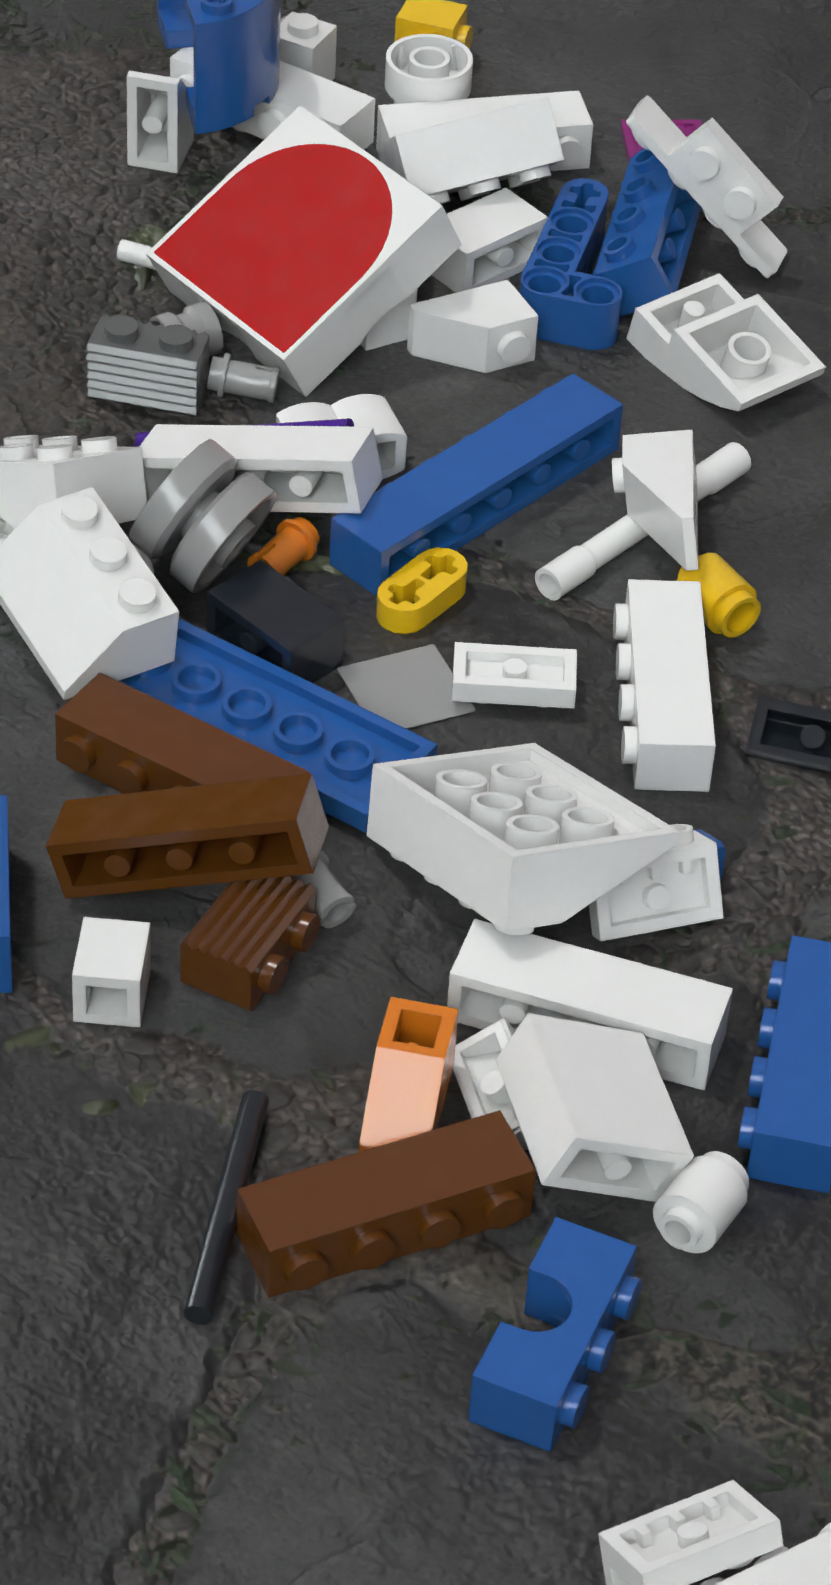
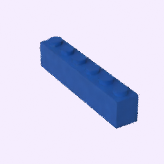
M571 374L553 386L545 388L538 395L513 410L505 412L498 419L473 434L465 436L458 443L433 458L425 460L421 465L393 482L382 486L373 493L361 514L339 513L331 518L329 564L377 596L378 587L382 582L420 553L438 547L456 551L618 450L623 404L575 374Z

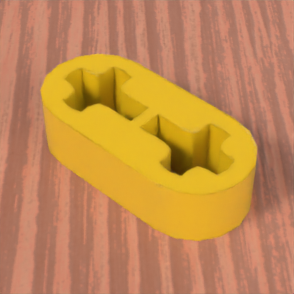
M438 547L428 549L409 561L378 587L376 606L378 623L386 630L400 634L414 633L426 627L465 594L468 568L465 557L452 549Z

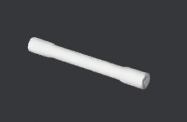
M731 442L696 465L697 501H700L707 495L717 493L750 470L751 458L742 445ZM627 514L582 545L570 548L537 570L535 573L536 585L545 597L550 600H558L591 578L597 569L648 536V534Z

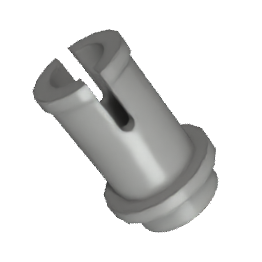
M225 353L224 358L213 356L207 389L217 391V397L223 398L225 393L274 403L280 368L231 360V354Z
M321 851L314 874L290 876L292 880L299 878L304 885L312 884L316 889L315 914L320 916L322 927L333 928L346 921L352 915L356 904L354 903L355 899L353 896L347 893L329 870L330 860L324 851Z

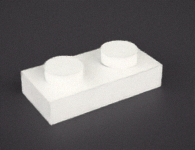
M455 642L452 701L574 709L577 649Z

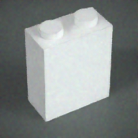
M527 1013L496 1058L497 1066L542 1185L657 1202L678 1174L694 1157L643 1033Z

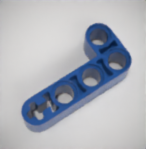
M580 178L573 179L564 184L521 274L520 295L538 315L536 339L589 350L607 349L617 342L622 289L619 284L611 279L589 274L605 235L609 191L599 181Z

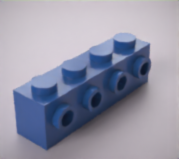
M646 149L640 150L630 158L615 208L612 211L610 224L605 239L602 242V249L592 274L611 279L620 285L622 289L620 317L634 313L635 308L677 291L701 210V206L686 190L675 185L668 174L667 168L651 151Z

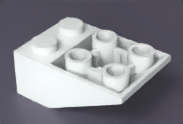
M20 435L4 438V446H0V518L13 528H16L37 505L90 487L94 488L117 523L136 520L147 503L142 447H118L117 437L87 438L81 440L82 446H78L77 436L42 439V445H39L38 435Z

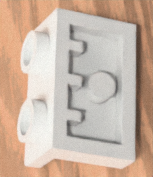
M670 825L680 831L679 844L589 904L592 936L601 942L724 918L716 842L693 830L691 825Z
M734 1480L598 1533L606 1585H689L726 1569L744 1567L751 1563L754 1558L783 1547L780 1519Z

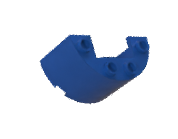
M157 0V24L166 49L194 47V87H186V108L195 134L223 130L245 122L254 117L255 106L261 102L269 104L274 98L279 86L281 0Z

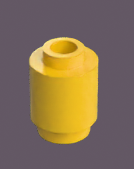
M705 553L698 556L699 570L686 571L681 567L677 581L700 582L704 624L712 632L733 638L744 634L754 625L761 611L756 591L721 556L716 553Z

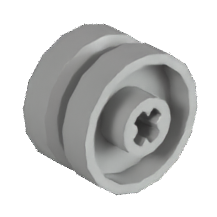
M208 439L197 446L167 476L139 513L129 532V540L143 550L151 559L165 557L175 550L171 559L169 574L190 592L196 594L217 578L245 548L268 516L278 495L275 490L252 473L243 475L231 483L234 478L237 459L212 439Z

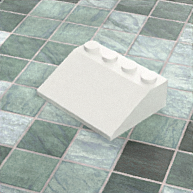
M536 743L373 764L367 837L388 850L394 859L411 866L424 875V879L427 882L438 885L457 898L460 905L474 910L493 923L496 930L505 934L527 935L532 933L535 927L563 923L679 844L680 831Z

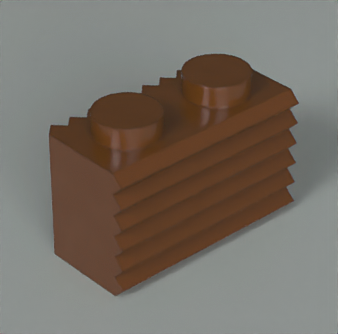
M290 876L230 882L180 944V982L249 1011H254L256 1003L261 1002L263 994L273 995L280 989L288 971L289 960H293L295 953L299 951L305 953L314 944L321 924L320 916L315 914L316 889L311 883L304 885L299 878L292 880Z

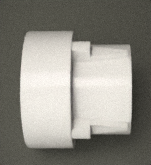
M417 34L401 38L390 45L386 52L385 89L389 96L394 99V104L467 99L471 92L472 53L461 42L442 35Z

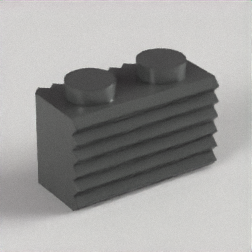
M107 314L101 316L86 348L88 352L86 358L88 361L86 368L88 370L87 396L198 416L209 391L207 389L209 376V335L206 332L198 334L195 330L191 331L183 325L164 327L160 324L154 326L151 322L143 324L140 320L136 321L134 318L126 315L109 317Z

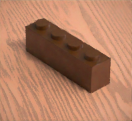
M102 673L97 674L55 713L56 760L76 772H82L119 790L122 794L309 773L306 769Z
M308 773L65 800L46 844V849L64 897L67 899L314 874L329 825L313 775Z
M501 1110L238 1188L237 1237L268 1298L293 1290H307L322 1281L360 1269H374L389 1260L424 1249H438L456 1239L492 1228H506L518 1220L530 1217L536 1170Z

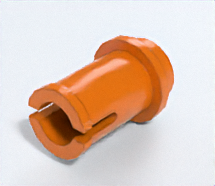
M302 517L283 520L276 528L277 534L258 552L249 557L247 567L262 560L284 576L299 561H307L315 556L317 545L320 541L317 529L311 522Z

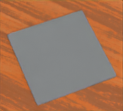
M434 644L337 668L360 707L406 729L471 713L476 710L471 702L452 701L453 673Z

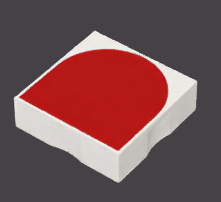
M300 105L154 245L146 255L172 294L187 305L201 301L207 302L217 315L222 330L233 334L244 342L253 352L256 359L265 366L279 367V377L307 397L362 343L365 336L382 316L407 299L462 244L440 203Z

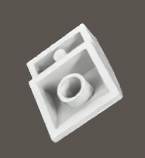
M720 273L635 308L626 337L648 361L682 388L705 401L738 412L823 375L826 368L759 294L743 299Z

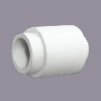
M711 1151L703 1156L693 1158L654 1205L653 1218L662 1237L673 1247L690 1253H703L710 1250L747 1202L749 1178L744 1167L732 1156L718 1151Z

